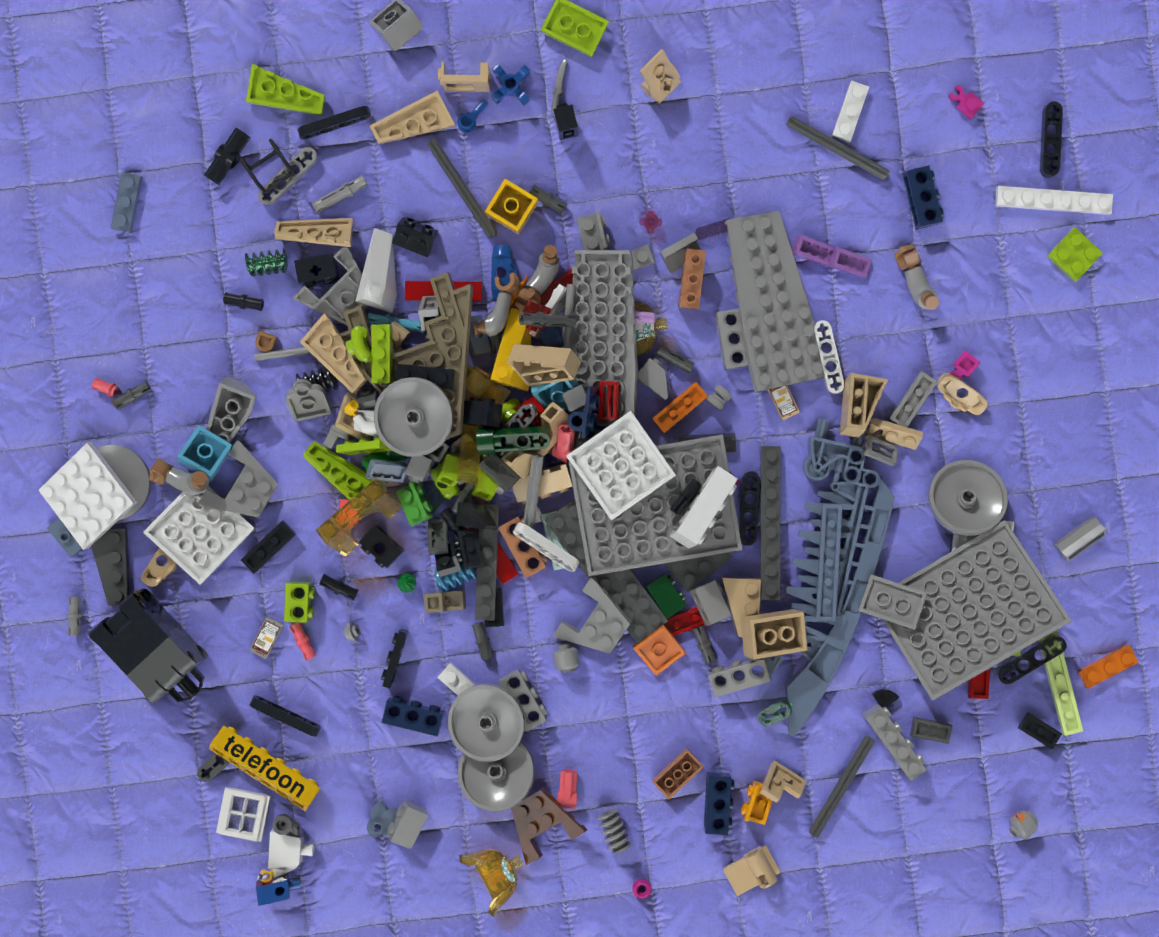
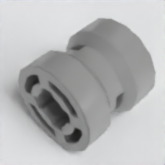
M717 385L714 388V393L709 395L706 401L721 411L724 408L725 402L729 401L733 396L722 386Z

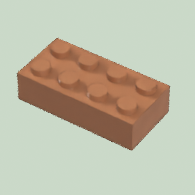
M685 748L652 779V782L669 800L704 766L688 748Z

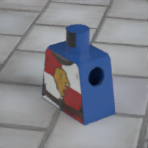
M287 873L272 878L268 883H264L261 879H265L267 874L257 875L256 893L258 906L289 899L292 890L301 889L300 877L289 879V874Z

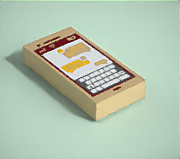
M788 386L767 390L782 421L800 413Z

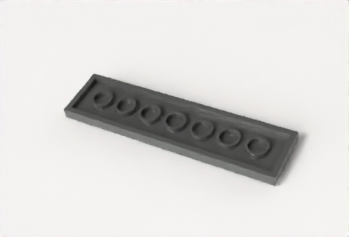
M574 498L545 521L568 552L578 559L580 568L590 579L591 576H588ZM630 569L593 575L598 580L599 585L608 592V596L612 601L617 603L630 619L631 623L627 631L637 644L668 621Z

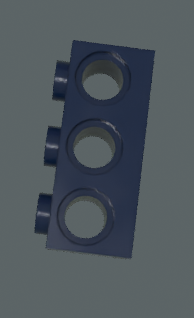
M929 165L907 170L902 175L915 229L918 230L943 222L944 212L939 207V192L934 187L935 175L933 170H930ZM916 175H921L924 178V182L919 183L916 180ZM921 193H925L928 196V202L921 199ZM925 212L932 214L933 219L931 221L926 219Z
M399 696L387 699L381 723L438 737L445 712L441 710V707L436 705H430V707L423 706L422 702L411 700V702L403 701L404 698ZM392 706H397L400 710V714H393L390 708ZM416 711L419 715L418 719L410 718L409 712ZM434 715L437 718V723H429L427 717Z
M707 772L704 812L705 834L728 835L729 829H732V817H729L730 810H733V798H730L731 791H734V779H731L730 773ZM718 781H725L723 788L715 787ZM717 800L724 801V805L722 807L714 806ZM716 819L723 820V824L721 826L713 825Z

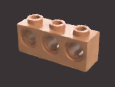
M686 249L684 251L678 308L699 309L706 251Z
M518 516L498 527L525 578H528L546 568L547 565L545 563L548 560L545 555L539 553V551L531 546L527 551L520 550L519 543L523 540L510 532L512 524L523 523L524 518L521 519ZM530 558L538 559L539 565L536 568L528 565Z

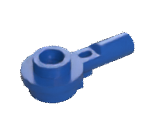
M482 99L471 113L467 112L459 116L457 121L458 128L466 133L472 132L476 127V118L485 109L488 102Z

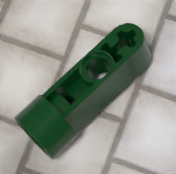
M546 426L501 429L479 427L476 432L477 450L479 455L497 454V452L546 449L550 445L553 433ZM519 436H525L528 441H521Z

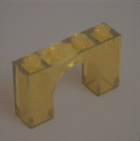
M374 479L319 526L316 531L326 545L346 556L360 544L352 534L351 529L361 518L368 514L379 512L390 519L402 508V505L393 492Z

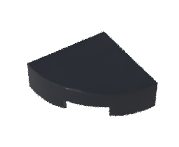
M887 689L876 690L872 693L881 706L886 708L899 698L896 693Z

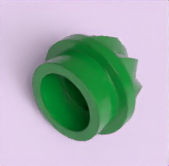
M408 573L401 575L397 581L398 588L405 593L413 591L417 584L415 577Z

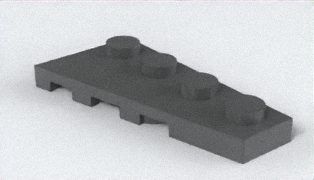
M127 528L109 529L91 546L108 606L119 605L129 596Z

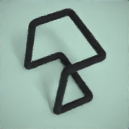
M269 139V142L274 151L251 167L244 159H240L254 183L263 193H268L295 173V170L287 162L272 139ZM277 153L291 172L265 189L256 179L252 170Z

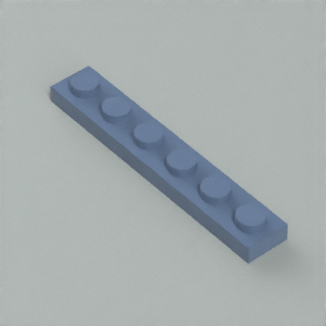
M822 504L815 620L836 621L842 505Z

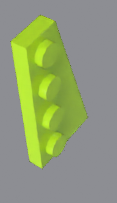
M252 64L246 96L248 104L323 116L325 95Z
M313 441L303 454V457L358 509L379 482V480L367 479L366 472L316 441Z

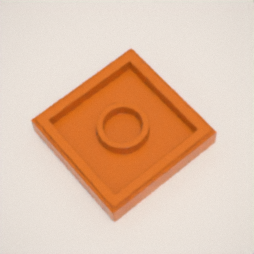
M664 624L638 644L636 643L632 646L655 676L686 654V651Z

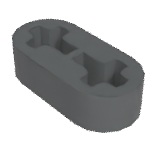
M215 753L199 767L197 776L201 781L209 782L228 766L230 762L224 759L223 762L216 765L215 762L219 759V755ZM212 767L213 770L209 773V775L204 776V769L207 770L208 768Z

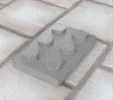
M871 574L858 611L916 630L928 593Z

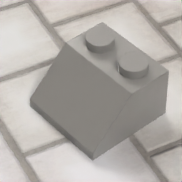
M393 0L369 21L370 25L394 51L401 49L410 38L418 35L424 27L413 10L402 0Z

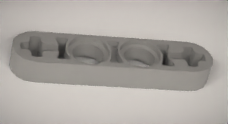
M305 147L288 163L291 167L298 165L300 172L286 179V186L284 188L275 187L274 189L279 193L273 192L270 195L272 198L270 201L264 200L265 193L260 190L258 193L260 202L266 206L275 204L317 163L318 154L311 147ZM306 153H313L311 155L313 158L311 161L307 159L305 162H303L306 159ZM299 159L306 165L305 167L298 162ZM286 165L264 186L265 189L290 173Z

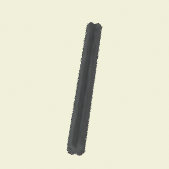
M791 116L787 121L786 125L878 178L885 180L889 175L890 171L796 117Z
M436 139L431 140L428 143V147L489 239L497 235V231Z
M865 736L810 828L809 833L812 836L818 838L875 743L871 737Z

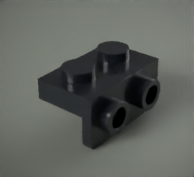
M403 217L397 224L392 244L428 257L438 230L434 229L431 225L420 224L413 218Z

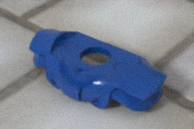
M497 245L493 248L491 271L493 300H497L498 293H501L495 284L496 270L502 267L506 270L505 277L501 278L503 286L510 283L509 275L514 272L518 276L512 251L506 245Z

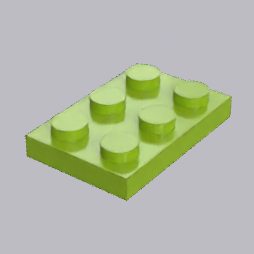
M555 0L540 31L592 58L609 25V21L568 0Z

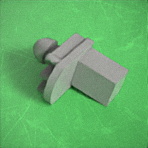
M333 424L323 445L333 449L339 437L346 441H353V438L350 434Z

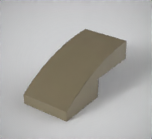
M465 590L425 593V613L466 609Z

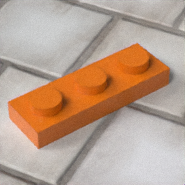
M695 382L653 417L652 420L665 433L705 400L708 395Z
M1125 645L1077 670V673L1085 688L1089 689L1139 662L1131 646Z

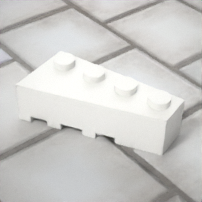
M715 467L699 490L701 492L700 495H697L689 505L690 511H687L679 520L680 527L675 531L673 530L669 536L688 549L697 544L701 545L706 538V529L708 527L711 528L717 519L714 516L725 507L727 495H732L735 491L737 478L721 467Z

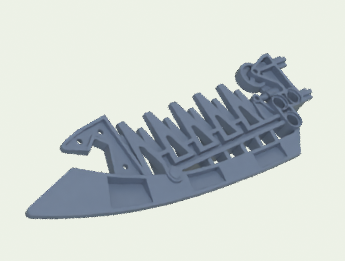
M819 418L814 437L809 436L808 438L809 456L803 463V471L809 479L819 481L825 479L831 470L835 471L833 483L830 484V489L834 492L817 491V496L836 503L835 505H842L843 510H850L848 520L842 518L841 538L844 539L839 556L836 621L815 620L816 599L812 598V594H817V588L786 586V593L812 603H792V608L811 615H804L805 623L823 622L832 624L827 634L805 625L807 643H811V646H807V651H801L800 653L809 660L785 684L788 731L792 737L799 732L816 708L839 668L861 615V612L858 610L870 575L875 573L895 496L880 479L879 474L873 470L863 468L866 455H863V451L866 450V448H863L867 429L859 438L853 437L852 445L826 439L829 421ZM853 451H857L859 453V459L857 461H853L851 459V453ZM850 469L855 472V477L852 480L847 478V472ZM840 473H841V479H842L844 482H839ZM868 474H872L874 478L871 484H867L865 481ZM877 486L873 505H865L868 489ZM805 502L804 508L821 515L822 504L833 503ZM864 509L871 510L868 525L861 524ZM811 519V524L821 528V520ZM860 528L866 529L863 543L857 542ZM799 530V537L820 545V531ZM855 547H860L861 550L857 562L852 561ZM804 548L805 552L819 557V548ZM792 559V565L818 575L819 559ZM851 565L856 566L852 580H848ZM798 575V580L817 587L818 576ZM847 584H849L850 586L844 599ZM782 655L773 656L774 660H771V657H766L771 674L784 660Z

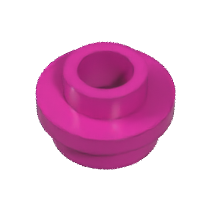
M638 879L634 882L632 890L637 898L644 899L651 894L652 888L649 881ZM641 885L645 886V890H644V891H640V890L638 889L639 886H641Z

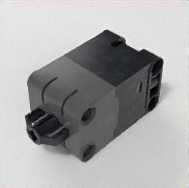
M143 588L132 592L119 604V611L113 616L102 620L88 633L91 640L111 658L150 702L156 703L168 693L177 702L192 699L202 690L205 677L197 667L208 657L207 652L193 640L147 589ZM190 673L200 682L199 687L188 677ZM178 686L188 697L183 698L175 687Z

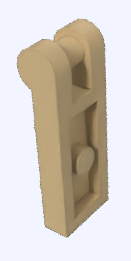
M877 418L871 419L869 428L866 431V436L871 435L880 440L913 450L917 449L923 438V432Z

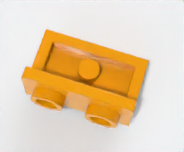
M753 780V784L748 786L746 793L748 799L742 805L741 814L744 821L748 822L750 820L765 825L772 800L760 793L763 785L761 782Z

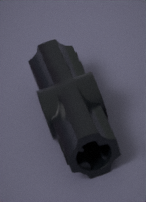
M235 128L226 143L220 145L216 150L215 159L204 176L220 185L228 171L233 169L239 162L240 153L251 137L240 129Z

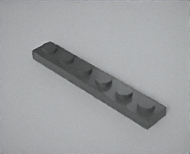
M481 504L487 507L497 524V530L479 529L478 537L484 566L477 568L475 620H495L499 505Z

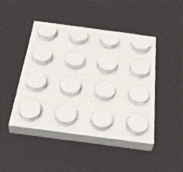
M631 411L566 456L611 520L676 476Z
M92 442L86 443L39 489V492L83 550L90 548L137 503Z
M208 486L206 490H209L214 494L218 495L211 487ZM205 491L197 495L182 492L143 533L201 585L255 528L240 514L199 506L198 503Z

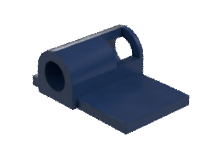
M588 386L585 410L575 411L568 417L569 427L572 430L582 432L581 438L595 436L600 406L599 386Z

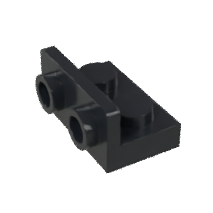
M453 534L449 535V553L435 555L439 577L462 571L460 563L463 562V558L460 552V542L458 539H454Z

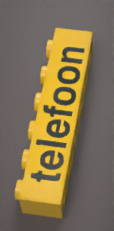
M223 726L210 743L209 749L305 812L320 790L319 784L310 778L306 779L295 768H289L284 760L280 758L275 759L267 749L263 747L258 748L250 738L241 737L233 727L229 726L227 728Z

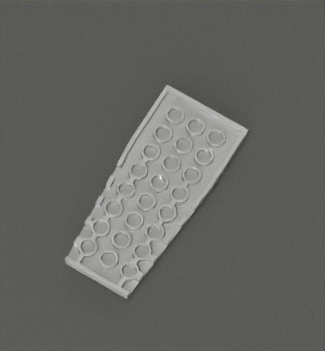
M780 211L725 221L728 229L727 243L730 244L731 249L730 263H733L734 274L732 275L733 282L736 283L737 293H735L736 302L739 303L740 309L738 316L741 336L754 392L824 378L825 374L814 332L813 316Z
M575 250V265L572 267V273H574L573 285H575L572 315L576 316L577 323L574 328H571L569 349H572L581 360L575 378L579 385L588 383L589 386H599V381H620L619 418L629 411L636 417L638 366L632 251ZM605 385V415H604V416H607V391H608V385ZM613 385V388H612V416H613L614 385ZM585 406L571 412L567 409L565 412L570 415L575 411H584ZM598 420L597 426H609L617 420Z

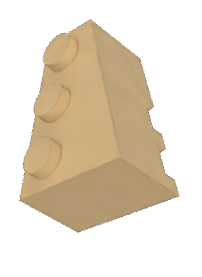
M514 344L507 363L527 386L574 380L581 360L569 348Z
M850 373L844 381L840 435L860 437L866 430L889 379Z
M566 463L542 470L538 497L540 496L541 499L552 496V492L559 491V493L570 490L569 487H573ZM530 474L524 479L520 478L513 485L517 503L522 502L523 505L526 504Z
M720 576L727 602L730 605V613L738 637H742L740 617L759 615L761 580L759 578Z

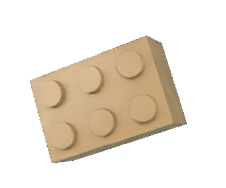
M791 609L740 617L744 656L751 659H760L807 651L803 611Z

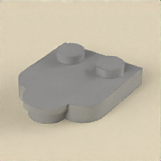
M299 379L293 383L292 389L286 392V403L294 422L332 414V408L321 385L311 384L308 380Z

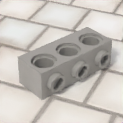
M739 308L715 313L724 370L748 366L738 316ZM726 316H733L735 324L728 325L726 323ZM731 334L737 335L739 339L737 344L730 343L729 336ZM734 353L741 355L742 361L740 363H735L732 360Z
M748 658L749 660L741 662V660L733 661L730 663L731 666L724 668L723 665L713 667L708 676L715 697L771 682L772 676L766 658ZM753 666H761L763 668V672L759 674L755 673L753 671ZM740 670L744 673L745 677L739 679L735 676L734 672ZM716 677H725L726 683H718Z
M518 668L500 678L498 683L501 687L512 693L519 701L525 716V731L528 732L547 721L546 715L548 712L543 704L540 705L537 701L539 696L534 687L530 688L528 685L529 678L526 672H521ZM514 677L518 678L520 680V685L516 687L512 686L510 684V679ZM526 694L529 696L530 701L522 703L519 700V696ZM531 711H536L539 714V718L532 720L528 714Z

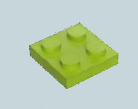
M1074 227L1047 257L1076 282L1103 252Z

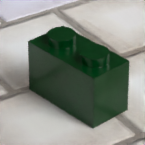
M663 573L647 583L646 587L665 617L669 618L686 607L684 602L687 599L681 590L677 592L674 588L676 582L672 576H667Z

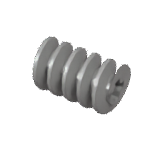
M619 809L606 811L596 818L597 820H603L599 827L606 828L601 833L602 835H608L604 842L611 843L606 848L608 850L613 849L612 853L622 852L631 846V843L627 841L629 838L625 834L626 829L622 827L624 824L623 820H619L621 818V814L617 812Z

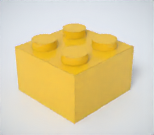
M504 179L486 208L485 214L519 235L538 205V198L509 180Z

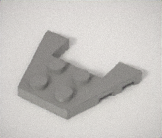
M343 246L333 257L347 270V273L321 299L306 286L293 299L323 314L326 313L329 317L347 325L343 312L360 305L365 309L367 305L355 302L362 273L349 248Z
M237 440L228 456L244 464L245 467L225 499L206 490L198 505L259 518L278 487V483L241 442Z
M591 576L582 591L599 603L580 631L563 620L553 636L610 654L631 621L617 603H614L608 596V592L599 585L596 577Z

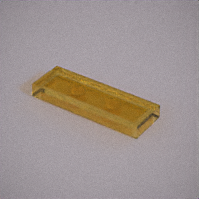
M462 426L457 481L472 484L478 482L480 455L477 450L476 432L479 427Z

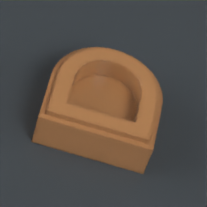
M258 331L255 345L262 352H270L275 348L278 337Z

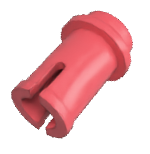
M95 378L92 383V389L105 393L107 397H115L119 391L116 383H108L99 378Z

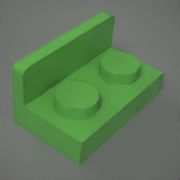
M410 481L408 486L396 491V494L410 526L413 527L433 517L431 513L432 506L423 495L425 493L423 486L420 483Z

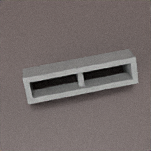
M1091 517L1054 543L1053 546L1069 562L1107 535L1106 529L1096 517Z

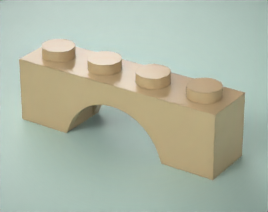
M552 402L540 415L541 426L550 428L553 433L550 445L546 449L508 451L501 460L524 479L530 473L532 456L540 454L544 457L557 443L558 427L562 424L568 425L569 415Z

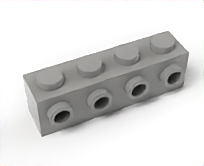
M875 704L862 714L910 781L926 771L923 765L926 762L919 753L917 755L912 750L914 745L908 738L904 739L901 735L903 730L897 722L893 724L890 719L892 715L886 707L882 708L880 705Z

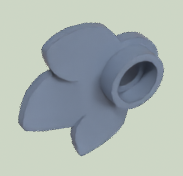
M382 800L377 802L370 811L371 820L367 824L368 833L373 837L381 835L389 837L388 828L391 822L394 823L398 808L386 810ZM379 824L380 829L375 831L374 826Z

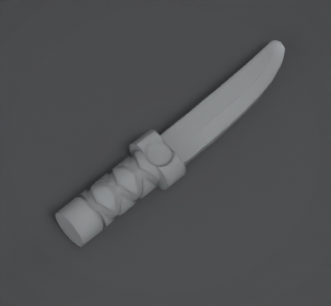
M564 59L559 67L555 88L552 91L553 100L550 111L554 113L553 109L557 108L556 106L560 104V98L563 95V89L561 88L567 59Z

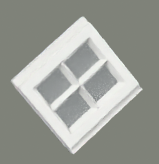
M225 787L216 833L261 842L271 796Z

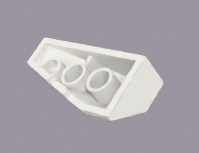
M374 228L355 302L392 313L397 296L394 247L392 244L393 234Z

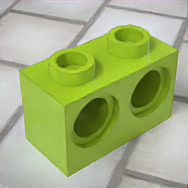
M285 583L284 622L307 623L314 617V607L311 606V601L315 597V588L312 587V583ZM298 587L302 588L305 592L303 598L299 597L296 593ZM297 607H301L304 610L302 617L296 614Z

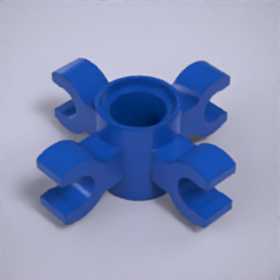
M499 64L492 68L493 73L502 81V87L491 95L492 100L496 104H499L506 95H515L523 106L530 101L529 97L520 89L519 84L531 74L526 65L515 75L507 74ZM509 81H513L516 83V86L509 89L506 87V84Z

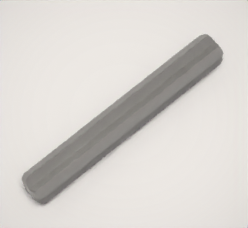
M540 454L532 456L523 524L532 529L535 523L544 459L543 455Z

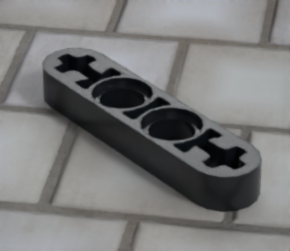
M1055 101L1048 103L1042 112L1040 173L1046 178L1055 176L1060 170L1063 108L1060 103ZM1053 107V110L1057 111V112L1053 115V120H1057V121H1049V122H1048V120H1050V119L1052 118V112H1049V109H1051V108ZM1049 125L1056 128L1055 135H1050L1047 132ZM1048 144L1055 147L1054 154L1047 153L1046 146ZM1049 164L1052 168H1054V170L1050 173L1049 170L1046 169V167Z
M361 106L303 125L297 131L301 140L310 139L367 120L371 117L368 106Z
M753 471L744 473L741 483L739 533L741 543L746 546L754 544L757 537L760 477ZM750 474H752L753 478H756V482H752V488H756V491H745V487L749 488V482L746 481V478ZM748 493L753 494L755 497V501L752 504H747L744 500ZM750 512L753 514L754 519L751 523L744 522L743 516L745 513ZM743 525L753 526V530L749 529V535H752V539H749L748 542L742 538V535H746V529H742Z
M1054 635L1002 666L998 671L999 680L1004 684H1012L1060 655L1067 648L1065 639L1062 636ZM1054 640H1057L1058 642L1062 641V643L1060 644L1061 648L1058 649L1057 647H1054L1053 649H1051L1053 654L1050 655L1045 645L1048 644V647L1050 648L1054 645ZM1037 650H1044L1046 657L1038 660L1035 658V652ZM1021 660H1027L1029 668L1021 670L1018 667V663ZM1015 665L1016 670L1020 673L1016 675V672L1011 673V679L1002 678L1004 671L1008 673L1013 671L1011 667Z
M254 695L250 702L252 708L310 736L317 737L321 726L263 697Z

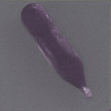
M732 218L697 228L695 234L698 240L728 232L725 221Z

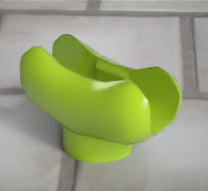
M355 326L351 331V340L346 341L347 351L351 356L356 355L359 361L369 363L371 362V351L367 344V329L363 326Z
M511 398L508 402L502 404L500 423H508L518 411L517 407L520 405V402L516 398Z
M439 464L436 468L431 469L430 475L444 498L451 500L453 496L459 495L460 489L457 484L451 487L436 481L441 465Z

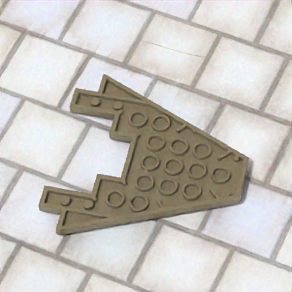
M449 272L430 278L441 316L424 322L430 341L397 353L393 341V382H395L397 364L455 370L453 389L441 388L449 398L453 409V425L447 438L449 439L462 434L473 285L469 284L455 290ZM360 305L343 312L349 329L346 332L340 333L345 344L346 341L351 340L352 329L355 326H363L367 329V344L371 351V329L364 307ZM353 355L366 378L380 394L392 384H373L371 362H361L357 359L356 355Z

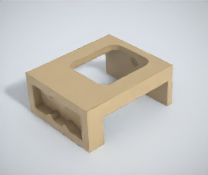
M441 62V68H438V80H440V85L443 86L445 92H490L491 72L488 63L480 62V75H448L445 63Z

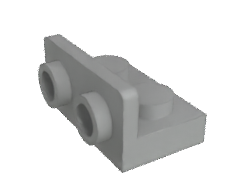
M597 211L595 214L576 218L583 250H608L607 246H610L608 234L604 235L603 227H606L604 215L600 216L599 211Z

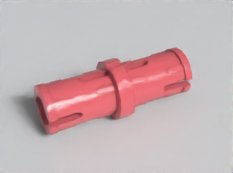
M301 622L289 626L295 637V644L299 646L305 661L317 656L309 641L310 637L306 635Z

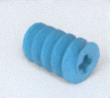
M463 563L461 564L462 571L439 577L437 569H435L434 577L440 592L442 593V587L448 591L449 584L455 588L456 581L462 585L463 578L469 582L470 575L477 579L475 569L465 570Z

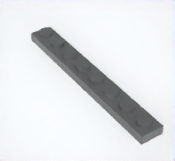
M781 446L760 447V600H780Z

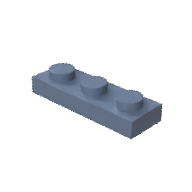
M121 172L111 229L132 233L142 176Z

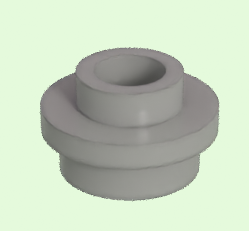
M350 622L344 627V634L347 640L357 641L361 635V630L354 622Z

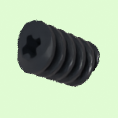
M327 368L325 373L318 369V375L311 370L309 377L306 372H303V378H300L298 373L296 374V381L299 379L308 380L311 384L321 385L327 392L331 390V386L334 390H337L339 386L338 379Z

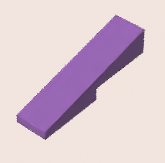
M803 235L795 236L791 248L794 256L862 278L867 277L872 261L848 250L832 247Z

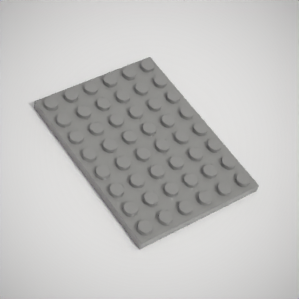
M723 434L656 446L676 476L613 520L606 514L569 461L588 576L742 550L733 493L732 495H727L725 507L714 516L717 519L711 528L708 527L706 529V538L701 545L697 544L688 549L669 536L673 530L675 531L680 527L679 520L687 511H690L689 505L691 501H689L679 515L672 512L670 507L679 497V492L685 489L691 479L694 478L703 485L712 470L717 466L729 473ZM699 490L696 492V494L694 495V497L692 498V500H693L697 495H700L701 492H699Z
M1006 521L1001 522L989 531L977 536L899 582V584L928 593L916 630L883 620L932 701L1072 622Z

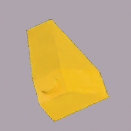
M511 307L490 381L528 392L529 386L507 363L514 344L531 345V334H529L531 326L520 325L519 314L521 311Z

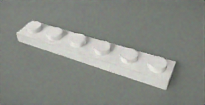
M1008 186L996 187L995 206L1112 214L1113 194Z

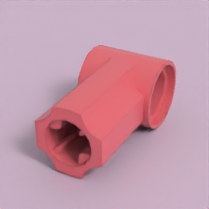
M562 424L558 427L557 443L552 449V456L568 465L569 459L566 456L575 450V431L569 425Z
M570 769L561 770L560 790L558 791L557 801L561 804L562 808L576 809L577 771Z

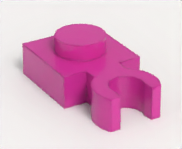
M957 85L954 89L958 92V96L950 93L948 98L951 101H957L959 104L956 108L967 118L972 119L984 105V102L971 91L967 95L964 94L963 88Z
M964 350L952 364L956 369L950 371L949 374L956 375L957 378L962 380L961 376L963 374L969 377L981 362Z

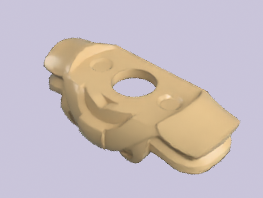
M944 373L939 377L937 382L938 389L944 394L943 397L949 402L951 407L963 412L969 411L974 415H980L985 411L988 401L975 389L949 373ZM960 388H965L968 390V394L965 397H959L957 391Z
M159 548L143 571L141 581L150 587H155L162 580H165L167 576L175 572L177 563ZM164 555L167 558L168 562L165 566L157 564L158 556Z

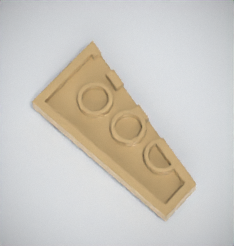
M438 91L370 125L378 144L455 127V123Z
M353 218L276 221L274 234L275 239L351 247L354 222Z
M324 313L302 338L300 343L352 394H356L368 379L355 358L348 353L344 340L328 314Z

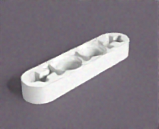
M821 320L815 324L814 332L825 374L824 382L829 393L837 394L844 389V379L831 325L827 321ZM820 324L827 328L824 331L825 337L829 336L830 339L819 341V338H823L822 332L817 331ZM823 343L831 345L830 353H824L821 350ZM828 361H832L836 365V369L833 372L826 370V363ZM838 373V376L834 377L835 382L840 384V386L837 387V391H835V388L830 387V384L833 383V379H828L827 375H834Z
M518 523L513 531L515 536L564 569L571 572L576 571L579 565L578 559L526 524Z

